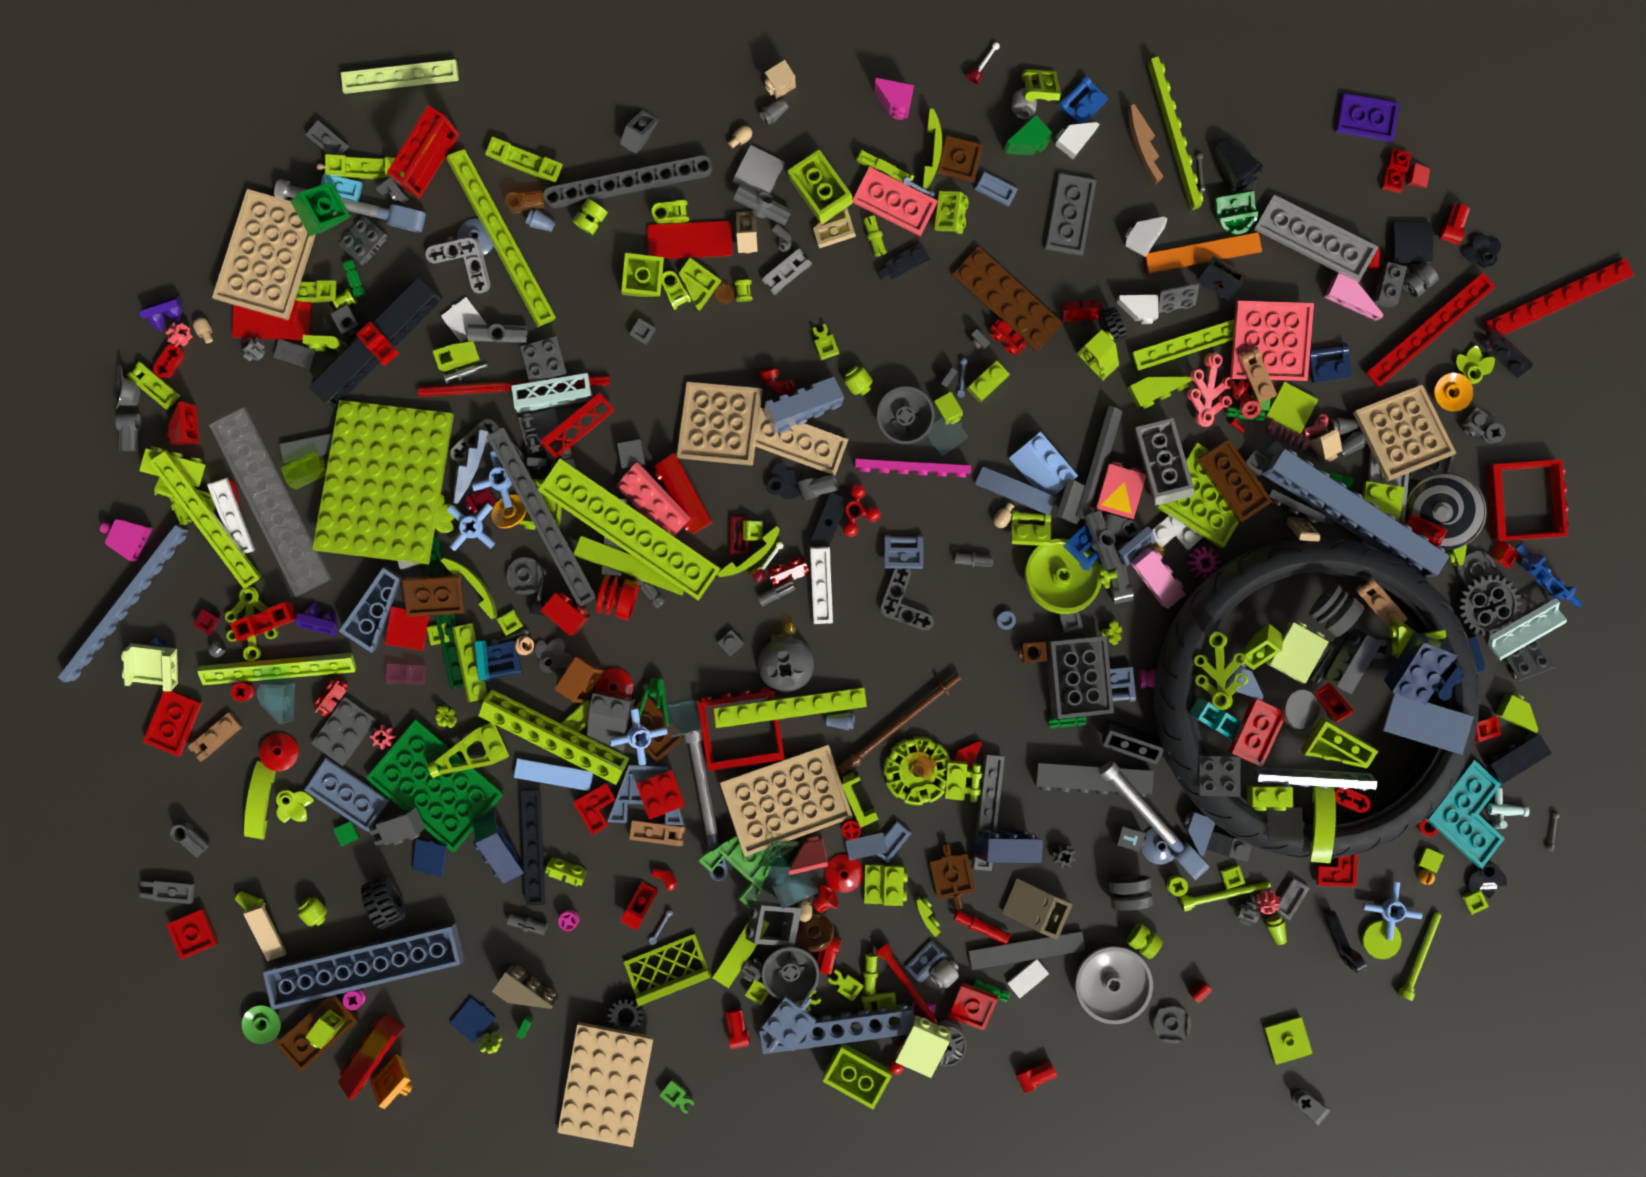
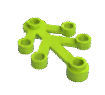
M243 588L239 593L240 601L231 611L226 613L225 619L228 622L237 621L239 618L238 614L244 608H246V615L243 618L256 615L254 613V606L261 612L267 611L268 607L259 600V593L255 588ZM248 593L252 594L251 600L247 598ZM231 613H233L235 616L233 620H230L229 615ZM273 629L274 635L272 637L269 636V631L266 632V638H276L278 636V630ZM233 630L227 632L226 637L229 641L234 642L236 638H231ZM256 636L248 639V647L243 652V656L247 661H257L261 656V651L257 647ZM252 650L256 651L255 657L251 655Z
M1214 632L1210 635L1209 642L1215 648L1216 669L1208 662V658L1205 655L1196 656L1194 662L1217 681V689L1209 683V678L1206 675H1198L1196 677V684L1203 687L1213 696L1212 702L1217 709L1226 710L1232 705V695L1241 685H1245L1248 682V676L1245 673H1238L1235 676V681L1227 689L1226 680L1240 665H1244L1247 662V656L1244 653L1235 654L1233 661L1225 669L1224 646L1227 643V637L1222 632ZM1219 636L1222 637V643L1220 644L1217 642ZM1239 655L1243 657V661L1241 663L1237 660ZM1200 657L1204 659V663L1202 665L1199 663ZM1240 675L1244 677L1243 683L1239 682ZM1201 677H1203V678L1205 679V683H1204V684H1201V683H1200V678H1201ZM1222 696L1226 698V702L1224 704L1220 701V698Z

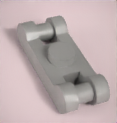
M801 249L796 250L762 279L765 285H769L773 295L777 294L789 282L812 265V262L803 256L804 253ZM798 260L801 265L796 267L793 262ZM778 276L781 281L776 283L774 277Z

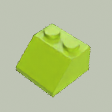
M625 253L622 295L660 297L664 257Z

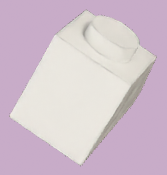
M1093 122L1069 125L1066 130L1062 128L1056 136L1058 140L1055 146L1074 159L1100 124Z
M1160 217L1137 222L1134 228L1130 227L1127 231L1125 246L1146 257L1164 230L1167 218Z
M1119 295L1116 298V302L1135 321H1141V324H1152L1153 321L1158 319V295Z

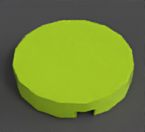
M1377 920L1368 924L1361 938L1366 952L1378 959H1388L1394 956L1400 949L1402 942L1401 934L1396 926L1394 927L1393 940L1385 939L1387 921Z

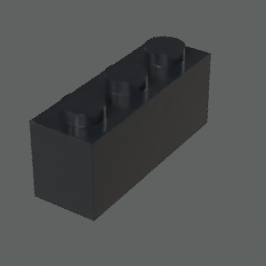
M1354 627L1324 679L1352 694L1382 642Z
M1108 720L1102 734L1103 747L1156 765L1164 752L1158 736Z
M1528 732L1522 735L1521 740L1506 745L1504 747L1505 750L1500 753L1491 754L1488 757L1489 760L1485 761L1484 764L1492 777L1499 783L1504 784L1551 755L1552 752L1540 734Z

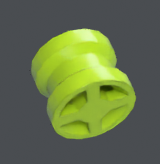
M1172 875L1167 879L1166 887L1174 896H1183L1188 890V883L1181 876Z

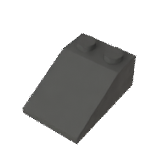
M602 691L594 692L589 710L587 737L624 755L626 743L610 746L609 739L627 735L631 721L630 709L633 708L635 699Z

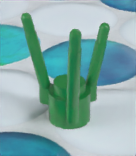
M658 678L649 680V685H645L638 711L640 718L648 693H650L651 697H656L657 708H660L661 697L665 725L668 727L669 718L664 680Z

